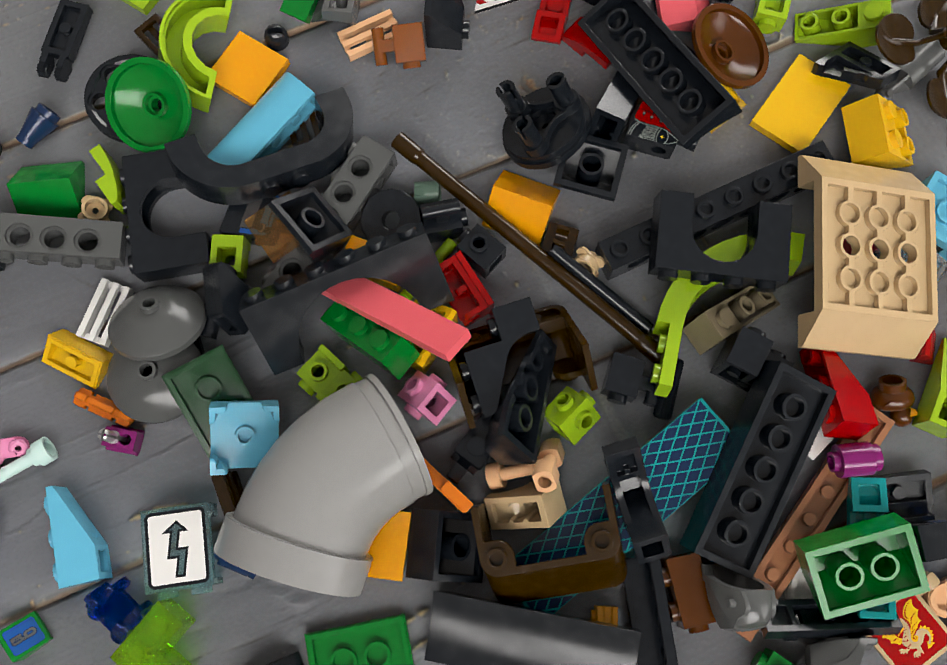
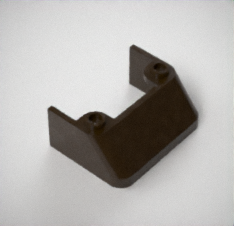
M550 305L534 310L540 326L539 330H543L557 346L552 372L553 376L563 381H572L582 375L591 391L597 390L598 386L589 343L565 307ZM487 325L469 330L472 337L453 359L448 362L469 429L476 428L471 411L473 408L469 399V394L474 392L470 380L464 382L458 363L463 362V353L498 342L497 337L491 338ZM535 333L520 338L510 348L502 386L510 384Z
M610 480L603 481L602 484L609 520L596 522L587 529L584 536L586 550L584 555L517 566L515 552L511 545L503 540H492L485 503H479L470 508L480 564L494 595L499 601L506 604H514L612 588L624 582L627 577L628 568Z

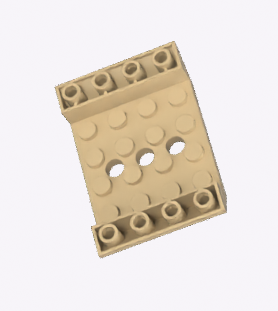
M806 155L798 156V188L814 190V311L798 315V348L909 360L915 359L938 323L935 194L909 172ZM844 239L851 245L852 251L850 255L844 250ZM873 244L880 251L879 259L873 254ZM901 248L908 255L907 262L901 257Z

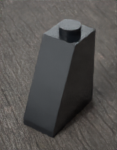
M618 70L596 107L588 134L619 142L640 98V95Z

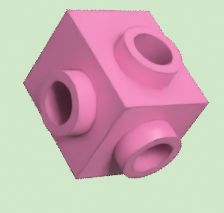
M419 370L406 381L403 389L397 395L406 403L403 409L418 421L421 417H424L435 426L439 424L457 401L445 390L447 384L434 373L428 377Z

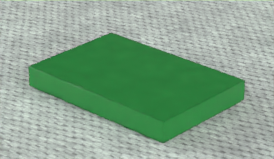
M406 613L304 634L309 665H415Z

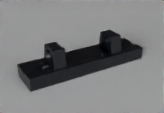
M814 598L778 600L774 618H771L767 626L761 628L764 639L796 641L798 638L848 636L849 638H859L866 635L899 634L903 625L898 614L897 620L858 618L857 611L824 620ZM796 614L799 618L800 624H798L796 620Z

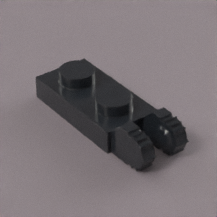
M60 0L41 48L42 53L36 67L39 77H50L55 67V58L58 59L54 71L56 81L65 83L68 81L69 75L72 72V63H74L93 14V10L89 5L70 0Z

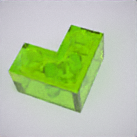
M172 598L157 601L110 658L117 665H192L173 647L196 620Z

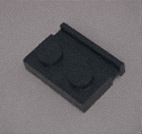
M923 469L867 476L871 478H886L889 512L884 513V515L895 512L910 523L935 520V515L932 514L931 505H934L931 472Z

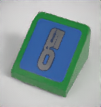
M37 611L29 613L0 631V643L12 662L25 660L53 639Z

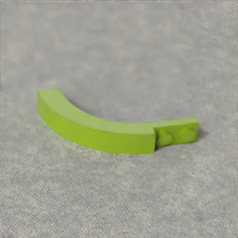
M791 232L789 276H793L802 262L805 234ZM747 234L722 241L703 253L712 259L723 262L739 260L746 248ZM678 278L669 287L659 309L652 332L659 335L656 353H661L660 364L654 363L650 382L656 384L654 395L668 397L673 387L685 317L697 299L706 291L719 284V282L710 281L708 285H695L690 283V279Z

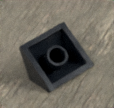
M588 135L580 149L558 165L553 186L614 202L629 145Z
M314 186L274 199L268 204L275 218L313 263L323 260L354 234Z

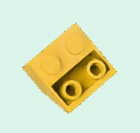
M878 93L841 107L852 163L885 169L914 165L912 154L915 153V147L912 139L907 136L906 126L909 125V119L903 108L896 106L891 100H887Z

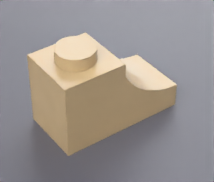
M533 481L513 490L491 493L484 498L492 530L550 528L567 512L560 481H558L555 490L547 493L538 492Z

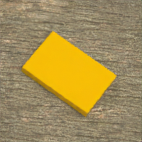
M802 54L798 55L749 124V126L791 153H796L809 147L851 87L846 82L811 73L814 62Z

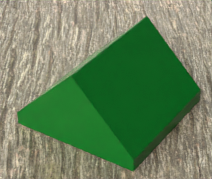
M77 161L21 167L7 183L17 213L78 218V214L82 212L81 199L85 196V163Z

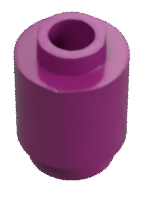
M868 441L834 444L831 452L827 453V465L829 470L834 472L838 478L874 475L876 471L883 469L884 458L879 445L871 444Z

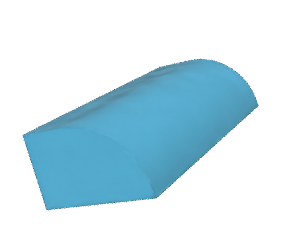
M285 72L207 157L220 164L238 165L278 152L290 139V135L294 131L296 132L304 121L306 122L309 116L316 111L315 93L294 75Z

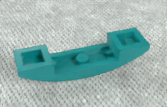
M849 477L847 525L882 516L884 513L889 512L886 478ZM896 601L857 611L858 618L897 620Z

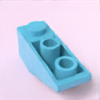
M45 487L44 509L47 515H49L51 527L48 533V540L50 546L54 549L55 563L53 565V576L55 581L58 582L59 589L113 578L108 544L67 487Z

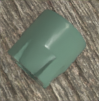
M435 180L414 182V199H416L419 206L421 204L441 201V185Z

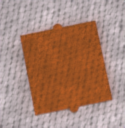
M290 190L287 191L286 193H284V194L281 195L280 197H283V196H286V195H288V194H291V191H290ZM268 205L244 220V223L256 238L255 244L262 246L273 263L299 247L275 218Z

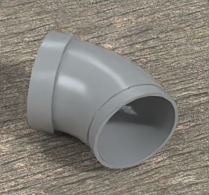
M370 373L364 376L362 380L350 383L322 399L301 415L275 441L250 477L235 511L225 514L213 549L216 555L243 570L292 587L341 597H356L362 594L373 561V557L368 551L377 534L398 512L413 504L418 498L433 492L432 480L419 446L393 398L375 375Z

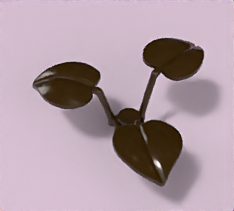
M921 0L917 10L918 19L923 27L929 29V34L932 36L919 40H913L914 28L904 15L891 13L883 17L876 25L875 31L876 43L881 54L893 64L906 65L915 59L914 46L939 40L941 47L947 50V0ZM947 61L937 70V78L929 80L926 87V96L930 108L938 116L947 119V71L945 72Z

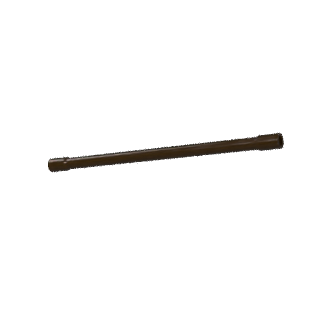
M400 132L391 143L392 148L410 163L417 165L630 341L652 363L660 364L661 353H656L658 342L654 338L641 331L592 289L548 255L535 242L425 153L424 149L404 132Z

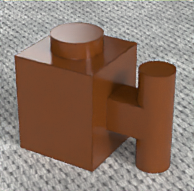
M422 22L391 25L393 39H384L383 27L371 29L376 66L388 65L386 53L395 52L396 64H403V69L420 68L421 62L426 61Z

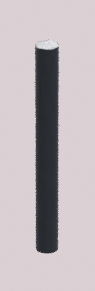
M555 244L549 251L548 255L592 289L641 331L648 333L652 329L653 323L558 245Z

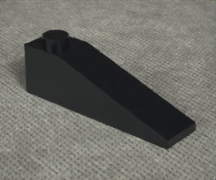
M425 0L424 24L427 48L462 50L463 39H469L470 20H465L463 1Z

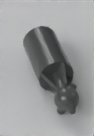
M938 41L917 46L914 49L915 59L906 65H896L901 68L897 79L886 87L876 90L874 94L878 93L887 100H892L893 94L911 90L944 59L945 50Z

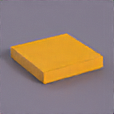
M239 31L211 68L217 71L214 85L248 106L253 107L284 74L290 62L284 56Z

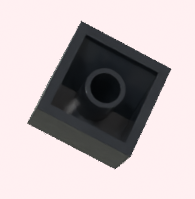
M412 508L406 577L428 581L482 583L483 569L480 564L471 513Z

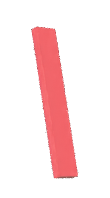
M366 278L346 280L321 293L448 362L453 359L472 337L467 328Z

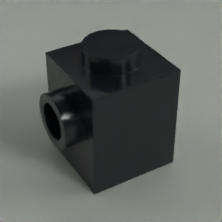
M478 223L472 230L467 228L457 240V252L461 251L469 265L485 279L506 257V246Z

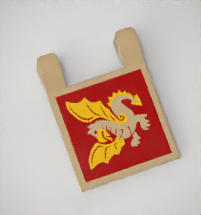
M925 571L930 590H933L940 584V580L933 572ZM925 593L896 600V612L903 625L899 634L865 636L878 638L877 644L873 646L888 665H930L947 651V627L921 597Z

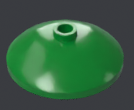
M152 57L131 58L120 64L108 80L105 91L106 114L114 132L125 144L141 152L164 150L165 143L181 139L185 136L192 117L191 97L181 75L168 63ZM159 100L161 101L162 105L161 110L158 107Z

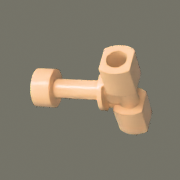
M559 438L544 440L541 443L536 464H516L507 467L500 465L498 462L486 464L485 476L491 490L505 488L507 480L532 475L538 492L547 493L555 490L560 477L558 468L563 464L565 455L561 440Z

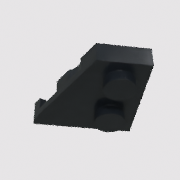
M849 41L817 60L811 73L880 90L897 79L901 68Z

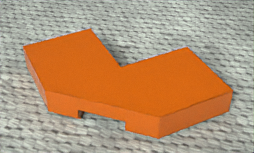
M424 458L433 486L462 513H466L474 504Z

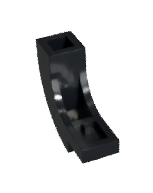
M636 436L602 446L607 472L638 565L672 555L668 534L648 482Z

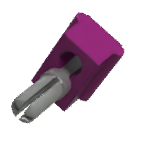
M112 424L111 427L106 426L105 429L99 430V433L104 435H98V438L102 440L101 445L106 446V450L138 456L145 431ZM131 437V442L127 444V438Z

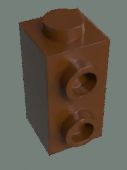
M691 551L661 558L664 585L668 589L671 600L668 601V608L672 623L676 622L678 627L684 630L688 629L690 634L709 630L708 624L714 623L716 620L708 601L705 582L702 579L700 555Z

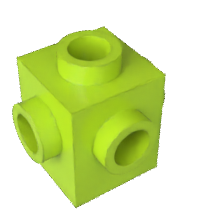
M566 386L546 407L544 418L556 433L575 446L601 416L593 407L596 404L595 400L587 392L581 390L578 393L571 387Z

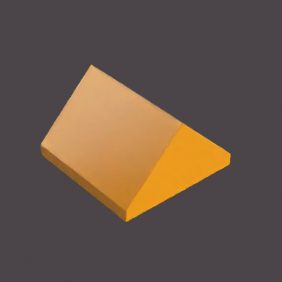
M503 170L492 187L488 205L540 246L561 190ZM482 221V226L494 230L486 222Z

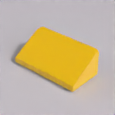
M60 329L48 334L41 362L93 389H97L108 371L113 353L76 336V334L66 329Z

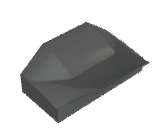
M321 0L317 3L311 22L337 21L356 25L360 0Z

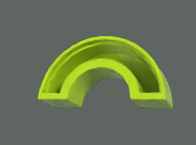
M175 0L169 6L161 21L158 59L168 63L181 75L188 87L192 107L208 113L217 71L202 63L196 56L192 45L203 34L210 32L226 33L233 0Z

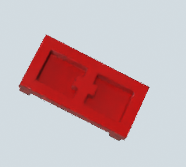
M458 251L455 255L440 263L454 298L453 301L448 303L457 311L458 318L463 326L466 328L489 314L490 310L494 308V301L462 252Z

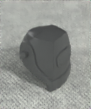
M715 562L701 563L702 579L706 585L708 601L720 629L732 632L758 630L766 627L770 619L774 618L778 599L772 586L755 577L749 579Z
M843 636L823 638L822 641L806 645L805 664L860 665L864 652L871 650L873 645L877 644L878 638H844Z

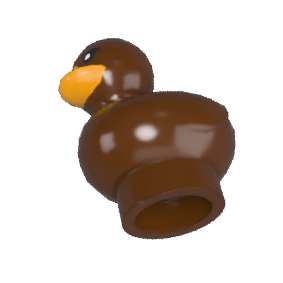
M895 374L883 375L878 378V385L872 389L869 395L873 407L879 411H889V418L895 421V426H908L912 422L913 417L917 416L918 412L916 409L910 408L915 402L914 392L907 386V379Z

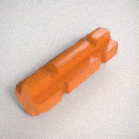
M81 388L74 394L73 403L83 409L88 407L89 412L111 422L115 419V424L124 428H128L135 421L123 414L111 399L100 394L94 396L95 392L89 389Z

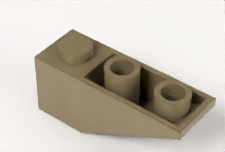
M749 286L703 312L683 328V332L699 355H702L727 340L743 326L747 327L777 308L780 303L775 298L773 292H757L755 287Z

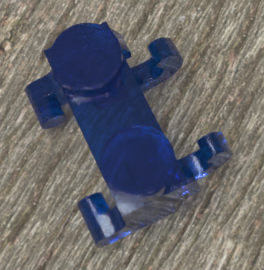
M127 577L121 578L112 585L105 582L84 598V601L87 603L85 607L87 608L88 616L95 621H100L111 632L110 637L117 644L128 643L146 623L141 615H147L154 606L150 600L139 605L125 591L131 583Z

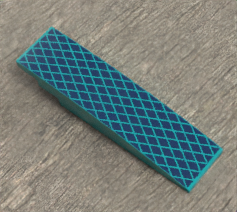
M702 397L640 447L648 482L662 521L707 484L731 431ZM609 475L569 508L550 528H546L515 555L517 566L586 554L584 536L587 529L596 522L609 520L602 488L603 481L610 480ZM612 488L624 552L627 553L632 548ZM578 593L522 602L525 607L555 613Z

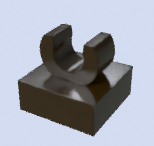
M550 221L542 249L549 253L556 244L572 257L579 230Z

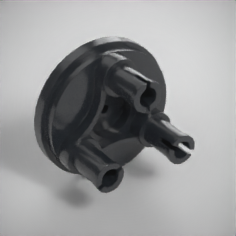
M562 72L551 74L546 80L547 87L535 90L525 97L519 94L514 82L511 80H505L499 84L504 93L499 87L496 88V94L505 105V112L507 114L502 131L503 145L509 157L517 165L533 170L556 166L574 155L587 139L592 123L590 109L584 98L570 87Z

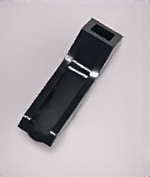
M530 297L492 308L489 312L490 318L486 319L491 338L497 337L498 342L463 353V362L458 363L464 382L470 380L474 393L469 394L475 414L480 412L482 418L494 415L498 409L510 348L520 338L535 333L540 329Z

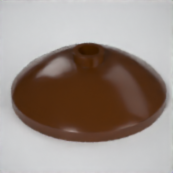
M714 3L705 7L696 16L692 25V43L695 55L719 83L735 89H746L755 85L764 77L769 63L767 44L759 27L745 12L730 4Z

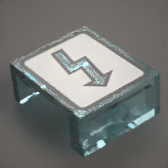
M203 502L140 511L145 595L158 593V600L179 597V590L191 588L192 595L213 592L212 585L223 583V576L215 577L211 517L218 516L217 503Z

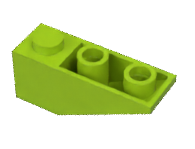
M869 0L795 14L794 41L795 43L843 46L850 41L861 48L877 45L875 38L876 25L883 17L893 13L891 0Z
M942 338L917 408L918 414L914 416L912 426L942 439L947 438V338Z

